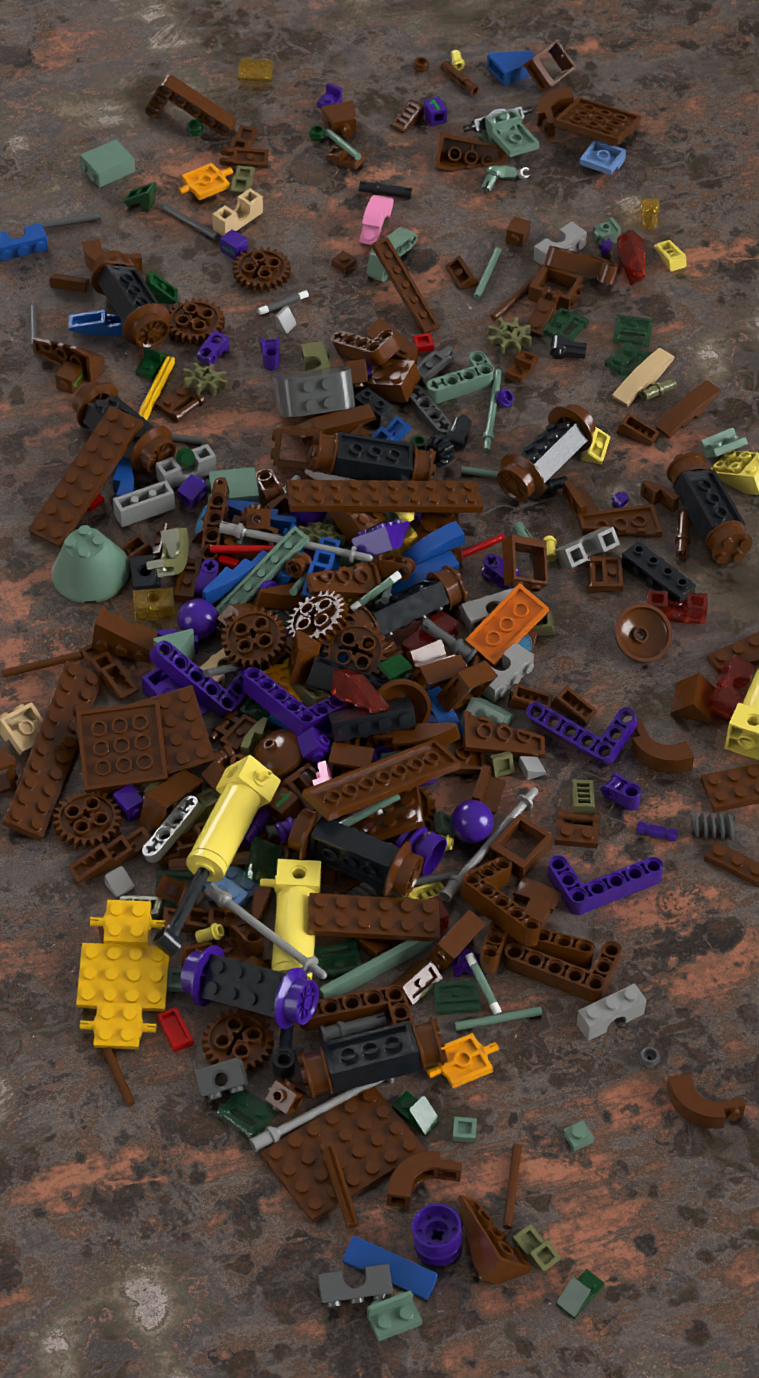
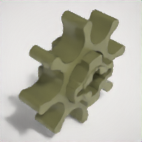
M499 317L498 327L488 325L487 334L493 335L489 337L488 345L499 344L501 346V354H504L507 348L515 349L516 353L519 354L521 352V344L531 345L532 337L527 336L530 334V325L519 326L518 317H514V321L511 323L504 322L503 318Z
M194 363L193 370L183 369V387H195L196 395H200V392L209 391L212 396H216L217 388L227 389L226 371H213L214 364L202 368L198 363Z
M323 519L322 523L309 522L305 527L299 526V529L309 537V542L320 543L323 536L341 540V545L345 546L346 537L344 534H341L338 526L333 527L331 524H327V519Z

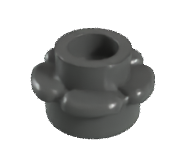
M646 1047L639 1053L640 1057L638 1060L642 1066L654 1068L656 1064L660 1063L659 1053L653 1047Z

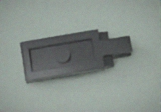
M448 345L442 351L434 350L416 365L420 375L419 381L423 384L447 366L451 362V358L454 357V349Z

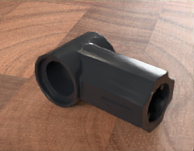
M556 335L551 340L549 354L556 360L563 359L565 356L585 359L587 343L568 341L566 337Z
M466 415L456 417L452 429L448 430L446 434V439L450 438V443L454 444L452 448L462 451L465 449L467 435L472 426V420Z

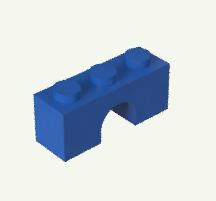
M41 223L24 227V236L18 239L9 237L6 231L0 233V262L48 250L47 236Z

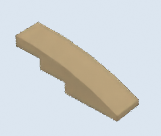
M658 348L623 381L612 394L613 398L629 407L637 395L640 396L641 390L647 389L649 385L653 386L675 357L665 350Z

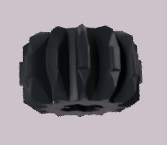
M444 434L433 435L424 443L425 447L423 450L428 451L431 448L433 451H436L435 461L433 462V464H436V467H444L454 459V454L456 453L452 448L454 444H451L450 438L446 439Z

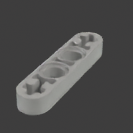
M187 796L183 798L144 845L142 852L148 862L154 863L162 859L201 810L197 797ZM183 819L180 823L173 824L175 820ZM170 834L167 839H161L163 835Z

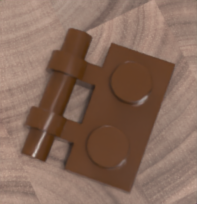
M237 710L226 714L223 717V721L216 725L209 735V740L212 742L221 738L220 745H230L235 754L241 750L240 746L246 734L258 722L246 714H243L240 719L237 718L239 716Z

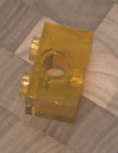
M172 587L133 590L135 621L175 618Z

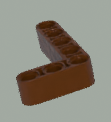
M172 75L164 77L145 107V113L149 117L157 118L166 103L170 101L222 136H228L237 122L232 114Z
M498 857L465 873L462 876L460 897L524 946H536L539 942L541 922L498 890L510 882L512 861L508 858Z
M492 921L481 946L478 963L485 974H493L497 971L505 947L508 944H521ZM541 928L538 944L528 948L585 969L592 965L595 945L587 939Z
M616 941L605 942L591 971H588L521 944L510 943L505 947L503 963L509 971L595 1003L603 999L620 964L622 948Z
M390 985L320 999L310 1021L304 1025H299L303 1030L312 1031L317 1030L318 1026L321 1025L326 1027L336 1024V1021L349 1022L381 1012L384 1013V1016L388 1015L390 1025L409 1021L411 1026V1022L414 1021L404 989L399 985Z

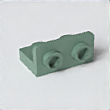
M734 428L726 429L700 441L706 458L717 457L748 444L746 437H738Z
M411 1290L398 1292L386 1300L374 1301L367 1307V1318L378 1342L422 1325V1319L413 1302Z

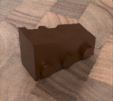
M379 317L364 334L363 337L375 339L382 331L387 329L393 330L400 344V349L390 359L415 361L417 365L418 348L382 318Z
M101 605L94 626L92 648L150 664L149 653L154 648L153 638H156L158 633L136 622L133 625L123 620L124 616L120 614L115 616L107 612V608Z
M181 770L177 774H173L165 782H161L156 788L147 791L143 796V806L138 827L143 826L153 836L183 798L201 793L204 781L187 770Z

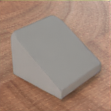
M284 306L275 315V328L280 332L288 334L296 326V320L289 307Z
M519 757V767L527 780L546 774L538 757Z
M122 866L104 876L105 885L117 899L135 889L134 884Z

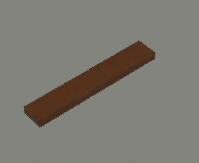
M386 237L372 243V249L421 333L427 334L438 330L440 325L389 238Z

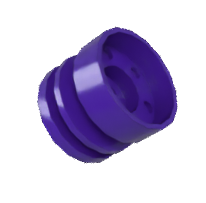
M426 827L401 834L395 846L401 848L406 841L411 842L412 852L423 857L420 876L431 875L445 853L447 846L446 838L435 832L428 834Z
M430 1204L424 1206L416 1213L412 1220V1234L417 1256L424 1263L431 1266L451 1264L459 1257L463 1247L461 1221L458 1213L444 1204Z

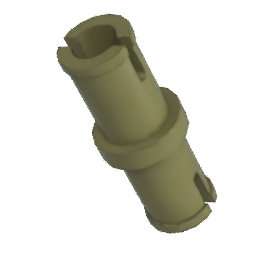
M672 378L661 383L656 382L652 387L641 390L640 397L645 402L654 397H662L664 393L675 390L677 383Z

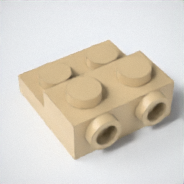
M32 702L25 706L20 704L13 712L9 714L5 712L0 715V735L5 742L10 741L19 755H22L31 750L43 718Z

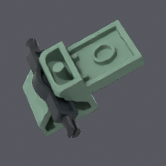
M521 106L510 110L496 109L490 111L484 117L472 120L471 124L463 126L465 133L473 130L484 142L499 145L509 157L539 149L540 146L538 140L522 124L524 115L532 114L531 106L523 109Z

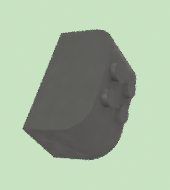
M346 365L273 376L277 413L282 417L305 416L355 407L351 368Z

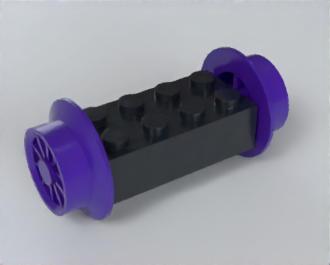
M215 945L209 946L204 951L195 950L191 952L185 960L181 972V987L185 993L192 994V998L198 1006L204 1007L212 1001L268 1015L274 1017L276 1024L282 1029H288L295 1023L301 1025L308 1023L318 1003L319 991L317 983L307 979L303 969L294 967L287 973H282L226 958L223 950Z

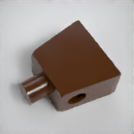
M353 100L321 106V120L324 125L335 134L343 135L344 138L351 137L353 132L356 131V114Z

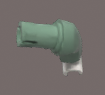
M489 166L486 169L487 176L481 185V189L485 191L487 188L486 192H491L497 179H515L516 176L520 179H525L529 176L523 175V171H528L529 168L524 167L516 171V167Z

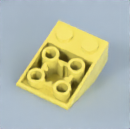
M732 450L724 453L711 468L715 470L722 482L745 494L759 495V453Z

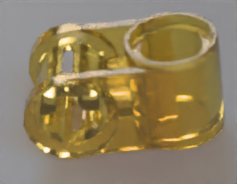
M642 198V226L646 229H655L658 226L659 198Z

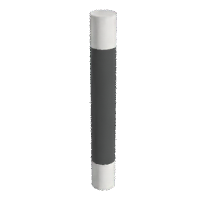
M307 290L260 307L257 309L258 313L263 315L307 298L309 294Z

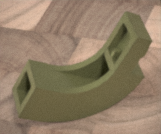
M187 528L161 531L163 546L161 558L146 562L147 570H155L158 578L181 573L186 566L189 553Z

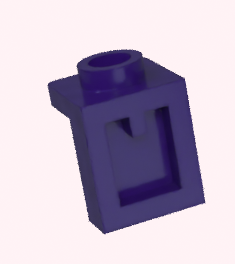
M327 83L326 93L317 101V107L321 108V106L341 103L342 88Z
M464 948L452 961L454 977L459 978L463 972L473 974L465 958L466 955L473 951ZM473 952L477 962L479 963L480 954Z

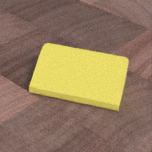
M595 427V431L592 434V445L587 450L582 451L580 460L602 464L610 436Z

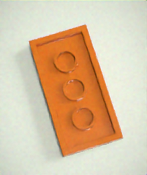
M519 583L465 639V642L473 649H477V652L484 659L496 667L502 660L503 653L515 642L518 644L550 611L549 607Z

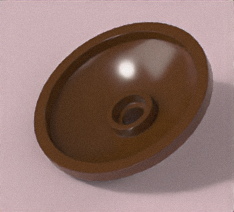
M646 603L633 604L624 609L615 622L614 635L616 643L623 654L634 661L641 663L653 662L661 658L671 645V624L666 615L653 605ZM636 633L641 635V639L636 637Z
M396 679L385 683L374 693L370 704L409 697L414 707L416 724L427 723L431 713V701L426 690L420 684L408 679ZM411 726L406 730H415V726Z
M289 728L273 731L263 737L251 754L253 758L268 770H271L279 779L291 773L303 759L297 739L298 736Z

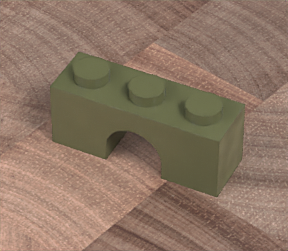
M323 341L301 344V359L305 370L311 371L310 369L318 370L333 367L332 361L328 360L329 351L328 348L324 347Z

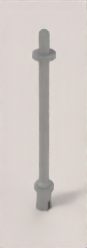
M222 521L219 528V533L233 535L238 539L247 536L278 543L284 537L247 529L242 523L237 525ZM308 541L303 547L304 549L314 551L321 549L334 552L338 556L348 557L350 563H353L354 559L367 562L373 560L371 554L357 552L356 546L348 550Z
M536 787L531 788L526 795L520 794L517 796L516 801L518 805L459 874L450 876L446 886L439 892L442 900L448 902L458 890L460 891L462 876L478 865L489 852L490 844L518 814H521L524 809L531 810L533 808L532 800L538 794Z
M215 883L209 884L213 890L209 886L206 887L205 894L216 901L220 908L227 907L293 957L303 965L302 969L305 974L313 973L320 979L327 977V973L317 965L318 959L315 956L307 958L232 901V895L228 891H223Z
M394 1078L387 1079V1081L393 1083ZM383 1081L349 1089L277 1128L269 1126L263 1133L250 1138V1145L257 1152L271 1143L274 1144L279 1141L281 1135Z

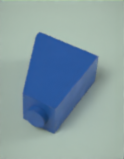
M531 50L487 54V68L504 86L530 77L523 64L535 56V54Z

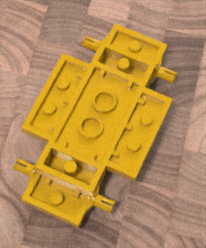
M107 900L104 917H90V926H103L104 944L82 943L76 1006L77 1008L97 1009V1014L94 1021L80 1020V1030L94 1031V1048L110 1047L111 1049L139 1050L140 1038L143 1032L156 1033L157 1028L156 1023H143V1011L163 1012L166 1009L170 957L158 947L149 946L151 930L161 929L165 926V920H152L151 902Z

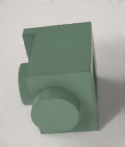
M611 217L609 221L593 226L592 238L599 245H601L603 239L607 241L608 238L614 243L619 242L621 227Z

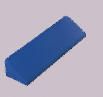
M357 1236L352 1237L342 1262L363 1272L364 1267L389 1264L392 1285L404 1291L411 1290L413 1295L426 1301L437 1283V1273Z

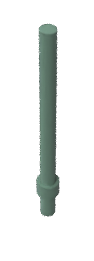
M496 369L494 373L486 431L483 433L482 438L484 453L490 452L491 443L494 441L493 429L497 409V392L500 389L502 376L500 369Z

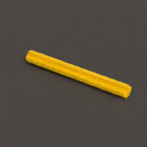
M165 357L138 412L146 420L175 364L174 357Z

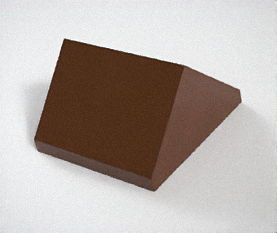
M300 630L295 632L288 662L290 685L294 686L308 680L314 660L319 655L321 647L320 642Z
M700 673L678 681L671 715L711 723L717 688Z

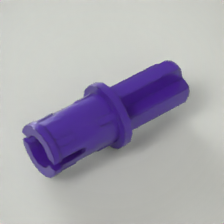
M266 809L259 810L241 842L244 846H251L256 836L262 833V827L270 817V813Z

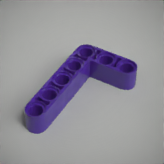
M160 641L149 653L150 660L182 688L193 685L197 700L217 717L223 718L226 714L233 711L246 695L243 691L244 671L251 666L241 669L227 687L223 688L212 677H205L200 667L168 641Z
M250 667L244 671L243 691L297 736H300L312 726L322 732L329 729L328 713L347 709V699L341 695L331 696L307 708L260 669Z
M539 702L529 704L526 709V713L534 725L604 765H610L616 760L638 725V718L634 710L624 707L618 711L600 738ZM542 711L540 716L533 717L534 712ZM626 716H632L631 721L623 722ZM552 721H559L555 727H550ZM569 731H576L573 736L567 737ZM615 733H621L619 739L614 740L612 736ZM587 740H593L590 746H584ZM604 750H610L608 756H601V753Z
M555 855L549 860L547 876L555 890L563 894L561 899L570 913L581 915L658 884L662 878L663 862L657 857H650L582 884L567 859L561 855Z

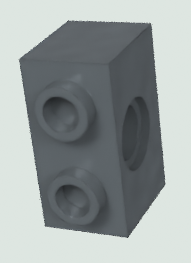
M238 1057L195 1070L201 1096L204 1098L209 1097V1101L221 1098L222 1093L228 1091L231 1094L244 1091L243 1087L249 1085L243 1061ZM221 1074L227 1076V1083L224 1086L218 1084V1077Z

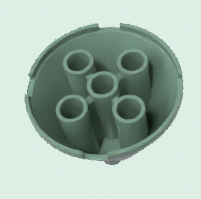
M82 525L65 539L52 566V581L56 590L70 601L85 604L84 601H96L98 603L110 599L123 589L130 576V563L125 552L100 531L90 528L88 525Z

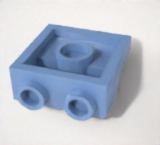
M593 140L580 158V165L612 175L624 163L626 150L608 145L600 140Z
M234 865L229 866L221 881H206L202 891L205 892L207 886L213 890L209 884L215 883L220 889L228 891L232 895V901L244 908L253 899L254 888L260 887V882ZM206 894L204 895V897L209 901H214L211 897L207 896Z

